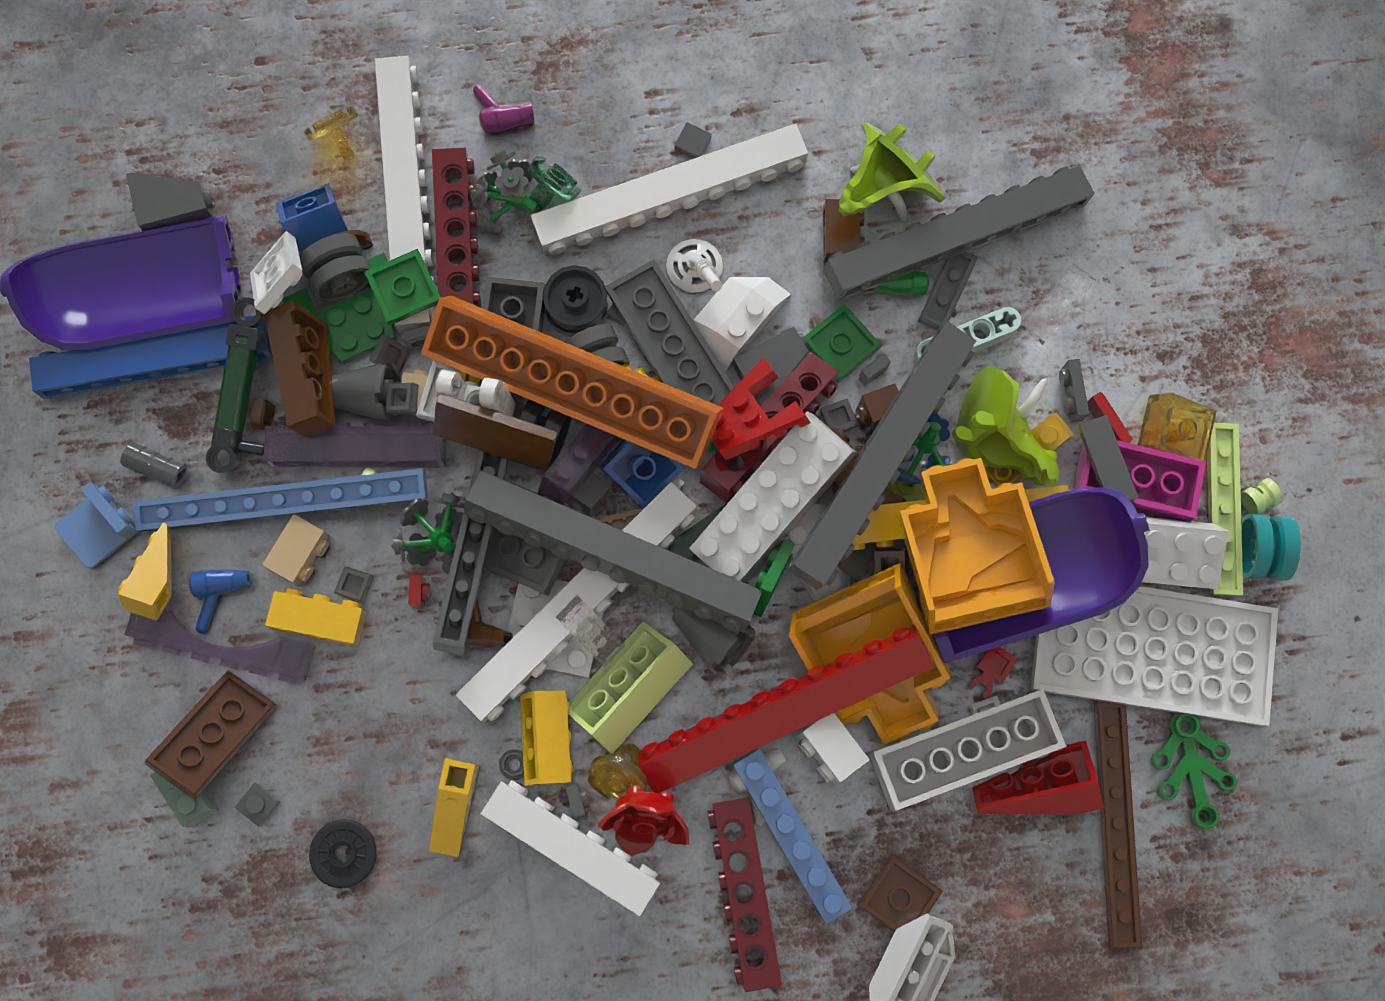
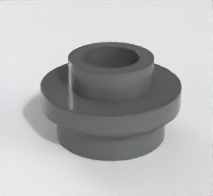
M512 749L506 751L501 756L499 769L504 777L510 780H518L524 777L522 751ZM518 759L520 762L519 769L511 770L509 768L510 761Z

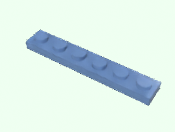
M757 748L732 763L826 925L852 909L761 750Z

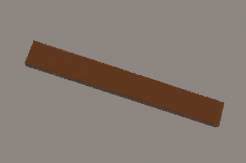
M1094 702L1098 782L1104 804V809H1100L1108 944L1109 949H1142L1126 705Z

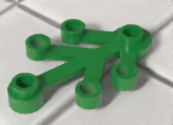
M1176 713L1172 716L1169 724L1172 734L1161 751L1151 756V764L1157 770L1169 768L1172 763L1171 756L1181 743L1184 756L1168 780L1158 785L1157 794L1163 800L1174 799L1178 794V787L1188 774L1195 808L1191 813L1192 821L1199 828H1213L1219 821V812L1214 806L1208 804L1202 772L1215 780L1216 786L1222 791L1234 789L1237 780L1232 773L1222 771L1197 753L1195 741L1207 748L1210 757L1216 761L1226 760L1230 755V748L1227 744L1217 742L1200 729V721L1197 716L1187 713ZM1181 721H1185L1188 724L1186 732L1180 729ZM1217 746H1220L1224 751L1222 757L1217 756L1215 753ZM1159 755L1165 758L1164 766H1160L1157 763ZM1224 776H1227L1230 780L1228 787L1222 784ZM1165 785L1171 787L1172 793L1170 796H1166L1163 792ZM1201 811H1204L1207 814V820L1205 822H1202L1199 819V813Z

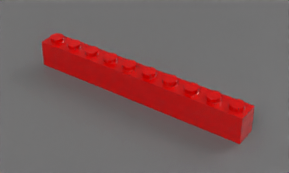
M915 625L910 627L902 626L894 630L889 637L882 640L875 639L869 641L861 650L854 653L847 652L841 654L833 663L826 666L819 665L813 667L807 672V675L798 679L790 678L779 685V688L770 692H759L752 697L751 701L742 705H731L722 714L714 718H703L696 726L686 731L684 729L675 731L668 739L660 743H649L639 752L638 766L652 792L659 794L933 668L934 664Z

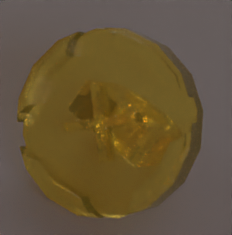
M352 105L346 107L348 113H343L342 110L336 111L314 122V125H312L314 130L312 131L310 127H306L303 133L307 140L310 141L329 133L344 161L354 157L355 155L340 128L358 117V113Z

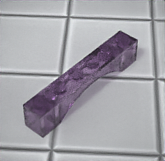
M164 608L157 621L131 612L124 633L125 636L133 638L132 644L151 649L153 643L163 646L162 652L180 656V652L185 651L192 653L191 659L209 663L210 658L221 660L220 666L238 670L239 665L250 667L248 673L267 677V673L271 672L279 674L278 680L291 684H296L297 679L306 681L316 646L309 642L279 636L268 642L253 646L227 647L214 645L192 634L179 621L174 612L167 608Z

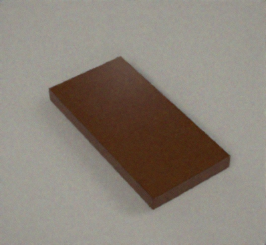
M439 394L436 401L432 435L547 472L557 432L454 397Z
M227 670L145 759V765L195 800L275 710L276 704Z

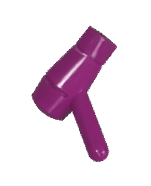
M474 86V94L487 107L480 110L479 123L485 133L501 132L521 124L535 123L531 102L518 106H500L483 86Z

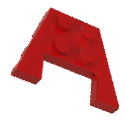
M765 358L760 360L718 404V406L723 407V411L712 441L725 460L760 446L759 441L769 436L775 435L776 438L786 435V429L798 424L802 428L811 423L796 401L769 419L754 398V395L778 379Z

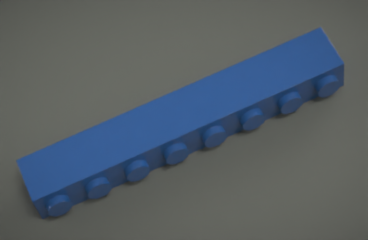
M248 316V317H245V319H246L247 321H250V320H252L255 316ZM236 322L89 350H68L60 353L54 351L42 352L37 357L29 358L32 391L42 399L224 368L228 345H226L229 324H238ZM264 322L260 327L256 328L264 331L261 351H258L256 362L273 359L267 327Z

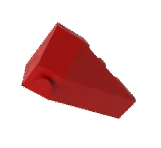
M1086 740L1068 744L1064 748L1048 753V756L1036 762L1032 760L1022 763V769L1011 774L1004 772L972 788L978 814L1076 815L1104 809L1099 782Z

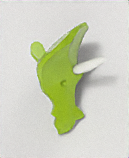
M862 122L861 128L867 138L866 146L860 164L850 168V171L855 175L846 185L839 200V212L843 216L861 212L887 196L894 204L900 219L903 222H907L906 205L898 192L916 191L929 196L939 203L946 198L940 187L926 171L935 156L928 150L917 161L897 142L907 131L902 124L897 125L885 134L868 122Z
M992 365L983 368L976 375L964 397L957 428L952 432L953 439L958 442L964 456L971 459L982 458V462L989 467L1015 469L1020 472L1023 479H1031L1036 486L1047 484L1052 488L1055 487L1059 480V468L1056 463L1057 453L1042 448L1033 437L1027 420V415L1036 406L1045 389L1047 379H1042L1034 387L1025 402L1017 409L1020 384L1014 381L1005 371Z

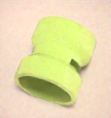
M1266 478L1259 482L1256 488L1249 487L1242 491L1241 501L1249 514H1262L1266 511L1267 507L1273 508L1283 503V495L1278 485L1272 479Z

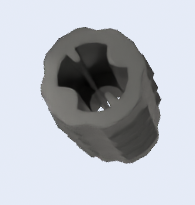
M130 442L126 446L120 460L122 466L135 471V473L138 472L174 488H178L182 484L188 468L186 464L173 459V457H167L160 452L153 451L146 446H141L134 442Z

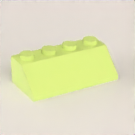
M643 621L570 700L568 715L607 751L613 754L679 679L684 676L693 663L673 642Z

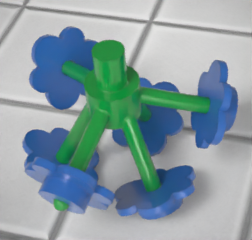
M938 413L930 415L927 420L931 423L930 427L922 438L917 437L912 444L919 451L915 458L913 452L907 461L913 460L908 471L897 468L901 471L897 480L904 486L913 487L914 484L921 486V480L913 475L924 453H931V455H929L928 460L921 462L922 471H926L932 466L940 465L944 467L952 465L950 457L946 455L941 456L936 448L940 441H946L950 437V431L947 428L949 421L945 418L941 419Z

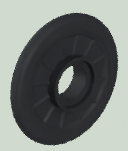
M346 819L336 820L322 827L314 836L309 849V861L312 871L321 882L334 888H349L362 882L371 873L377 856L376 843L369 830L356 821ZM340 845H347L351 850V857L345 863H340L335 858V850Z

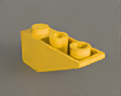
M1057 413L1051 414L1031 430L1033 437L1042 448L1056 451L1075 435ZM985 467L986 473L997 487L1004 483L1013 484L1022 477L1019 471L1012 468Z
M162 523L158 531L150 536L145 552L137 557L133 565V571L128 579H124L118 589V596L123 610L155 621L158 620L171 598V537L166 523Z
M445 758L437 792L429 845L430 852L459 857L478 774V765Z

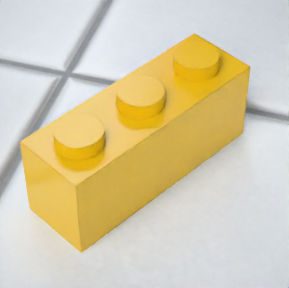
M284 588L283 592H273L265 623L266 627L276 631L359 647L367 612L359 608L360 603L350 600H342V604L330 602L331 597L320 594H313V598L301 596L302 591L291 588Z
M566 690L531 691L521 694L524 786L570 783L573 764L570 760L569 745L571 733L568 729L569 702Z

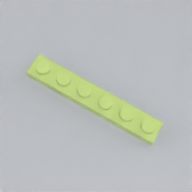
M1210 422L1206 425L1208 523L1216 524L1229 531L1219 588L1210 589V596L1240 597L1243 596L1239 424Z

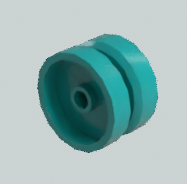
M1264 514L1245 515L1241 521L1243 577L1245 579H1262L1267 575L1271 580L1287 581L1292 579L1299 564L1301 551L1300 532L1295 518L1287 515H1274L1269 519Z

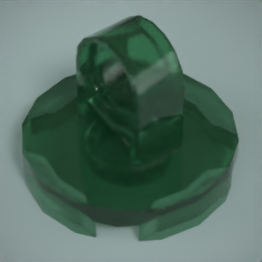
M536 156L528 166L530 174L539 183L529 196L531 200L538 203L534 209L537 213L545 209L554 196L570 202L575 200L581 192V188H575L578 182L569 172L557 163H554L552 167L544 163L547 158L543 156Z

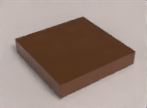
M890 855L857 906L895 933L896 929L928 914L943 890L894 855Z

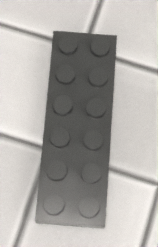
M655 259L605 286L607 295L662 383L715 405H718L735 388Z

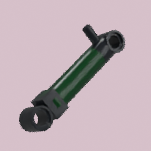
M250 297L240 298L233 304L232 317L238 325L229 324L226 345H228L211 447L206 454L208 467L217 473L236 470L242 460L241 452L263 456L266 450L264 444L242 440L258 351H261L264 331L256 328L265 322L264 314L257 309L256 315L252 320L247 321L244 318V309L249 305L255 307V299ZM221 450L227 451L230 455V462L227 466L221 465L218 461V454Z

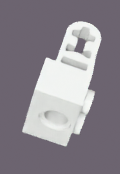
M441 370L437 377V397L439 394H444L475 405L481 404L484 408L513 417L516 403L502 380L484 378L480 386L474 382L464 381L458 372Z

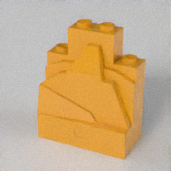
M966 458L958 461L956 464L944 467L940 465L932 466L926 471H922L921 486L927 505H911L905 510L900 511L901 527L919 588L920 604L929 635L1051 607L1055 581L1022 482L1017 484L1004 483L995 489H991L982 458Z
M900 563L792 612L789 638L808 671L813 667L819 665L826 666L835 662V659L841 654L847 652L854 653L861 650L869 641L875 639L882 640L889 637L894 630L902 626L910 627L915 625L930 654L934 667L837 711L835 715L843 725L847 723L855 724L867 715L883 744L891 741H901L908 734L917 730L929 729L935 722L939 721L938 707L928 688L934 689L945 684L950 679V667L948 663H944L934 634L929 635L924 615L917 604L916 592Z

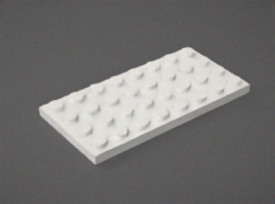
M1140 586L1122 605L1102 615L1036 635L1030 690L1039 691L1043 689L1047 693L1173 713H1187L1198 717L1267 727L1270 725L1278 608Z

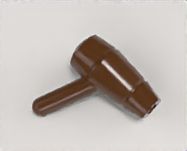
M477 598L466 646L504 647L513 638V634L502 628L484 623Z

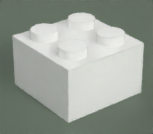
M835 713L816 721L798 735V738L801 740L798 743L799 748L807 758L813 756L819 764L816 770L826 783L832 782L835 785L842 782L870 760Z

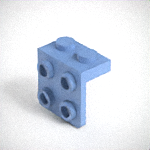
M89 482L81 488L88 498L55 524V530L86 567L95 568L138 532L131 525L133 519L122 507L118 509L112 502L115 499L113 494L104 485L99 488L92 482Z

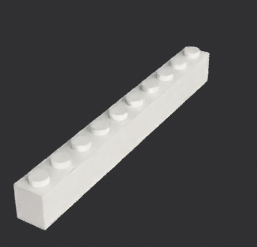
M408 55L375 58L390 260L418 249L429 271V267L433 266V255L431 249L427 250V240H431V229L429 222L425 223L424 213H429L427 196H423L422 187H427L425 169L421 170L420 161L425 160L423 143L418 141V135L423 134L421 117H416V109L421 108L419 92H414V83H418L417 66L411 65ZM436 306L395 323L399 334L430 325Z
M795 123L530 215L532 225L543 255H558L573 245L583 246L593 241V238L602 235L605 237L615 235L620 229L628 226H641L648 219L654 217L664 218L669 216L674 210L682 207L684 209L692 208L700 201L708 198L711 200L718 199L724 196L725 192L734 189L737 191L744 190L750 187L752 183L760 180L764 182L770 181L777 177L778 174L786 171L796 172L806 165L808 151Z
M670 482L622 531L667 549L676 539L673 535L681 527L686 530L696 520L697 517L694 514L697 511V506L677 486ZM583 568L456 696L480 721L485 723L489 719L493 722L504 711L502 705L509 698L515 700L526 689L524 683L531 676L535 679L540 676L548 667L545 662L553 654L556 657L561 655L570 645L567 640L575 633L578 636L582 634L591 624L589 619L596 612L599 614L603 613L613 602L610 598L618 590L621 593L624 592L630 584L615 582L609 575Z

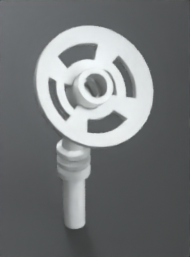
M689 239L680 242L671 250L667 258L666 270L670 281L675 287L692 294L703 293L710 289L719 291L722 288V283L719 279L722 275L723 262L720 253L712 244L700 239ZM697 246V250L688 251L684 255L679 252L685 247ZM707 250L710 251V253L713 255L716 263V268L713 267L711 258L706 252ZM674 262H678V270L683 276L682 280L674 271ZM682 263H686L687 273L684 271ZM700 277L706 281L701 284H692V278Z

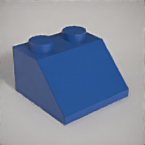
M329 183L276 203L281 225L284 231L289 232L296 238L298 252H303L311 244L325 237L348 230Z
M625 439L598 466L643 509L685 468L680 462Z

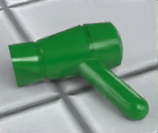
M913 271L873 287V292H888L906 296L925 295L929 288V277L925 271Z

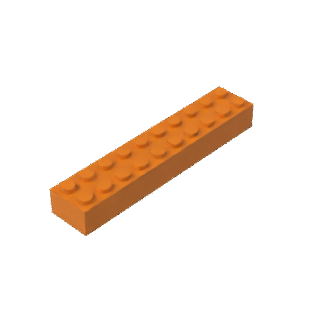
M454 296L439 298L421 354L481 380H484V378L502 380L507 390L694 469L703 463L723 411V407Z

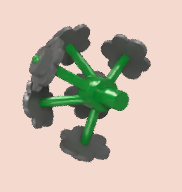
M505 150L495 152V155L490 158L492 163L488 165L487 169L490 170L500 165L502 176L497 177L495 171L485 172L479 178L477 184L473 185L471 191V199L474 201V206L477 207V210H480L479 213L482 216L480 222L489 232L493 230L496 234L503 231L497 219L512 207L518 209L521 206L532 213L538 204L526 196L527 191L524 190V187L537 174V167L530 165V162L525 159H512L507 164L505 163L506 160L516 154L515 151L508 155ZM490 199L501 200L507 203L493 215L483 206Z
M452 492L449 494L443 493L442 498L435 497L434 502L446 505L442 513L435 515V521L437 522L435 529L424 518L428 514L427 507L429 502L427 500L421 501L416 499L407 504L402 512L403 517L400 520V524L402 526L409 524L413 526L419 521L429 532V535L422 537L420 533H413L409 541L404 542L402 530L398 528L399 537H393V544L391 545L395 555H401L403 562L405 561L406 551L408 552L407 561L411 565L419 563L420 566H426L429 560L435 557L436 551L445 552L442 556V561L444 562L442 570L449 574L456 544H453L452 538L459 534L463 512H457L454 507L464 508L465 503L459 502L460 497Z

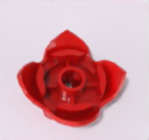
M629 787L626 790V794L616 801L611 812L598 823V828L603 831L614 828L615 839L618 845L630 856L650 849L661 835L664 841L667 840L669 843L689 845L690 836L688 828L677 813L674 796L666 792L658 794L655 792H645L640 787Z

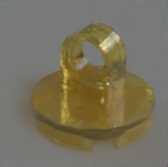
M629 743L619 746L612 755H600L593 759L588 769L590 773L588 782L594 790L610 799L611 795L616 797L625 795L629 787H640L646 790L648 785L647 779L638 766L640 749L635 744ZM624 751L629 753L631 762L624 759Z

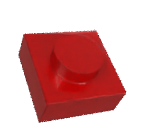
M410 575L408 605L412 609H425V601L430 600V583H426V579L422 575Z

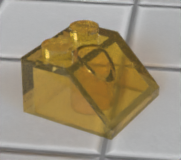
M1172 392L1149 395L1138 445L1205 461L1217 411Z

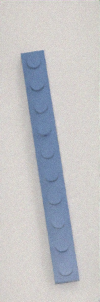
M421 468L132 502L135 531L159 529L162 523H166L169 528L427 499L428 490L425 469Z

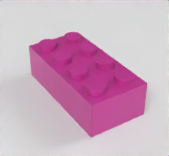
M1117 440L1138 494V498L1131 501L1137 513H1144L1147 516L1183 521L1195 519L1206 462ZM1082 442L1073 489L1100 488Z

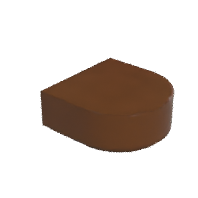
M254 398L251 412V425L253 429L266 431L270 428L275 405L264 399Z

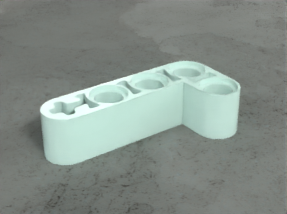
M1005 307L957 326V328L976 340L971 351L976 353L1011 338L1021 324V316L1014 308ZM981 330L986 338H977L973 331ZM933 337L925 339L917 347L913 355L914 366L921 357V352L926 349ZM948 389L945 391V393L943 394V396L948 393V391H949Z

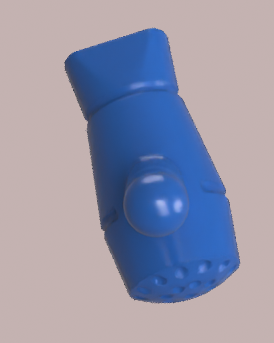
M205 570L191 574L189 588L195 598H205L196 624V631L203 634L208 630L219 595L250 585L249 571Z

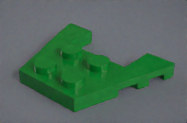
M384 253L367 260L371 269L388 262ZM306 288L282 298L283 303L294 300L328 325L330 352L343 365L373 352L381 335H387L396 341L394 324L388 325L372 289L320 313H317Z

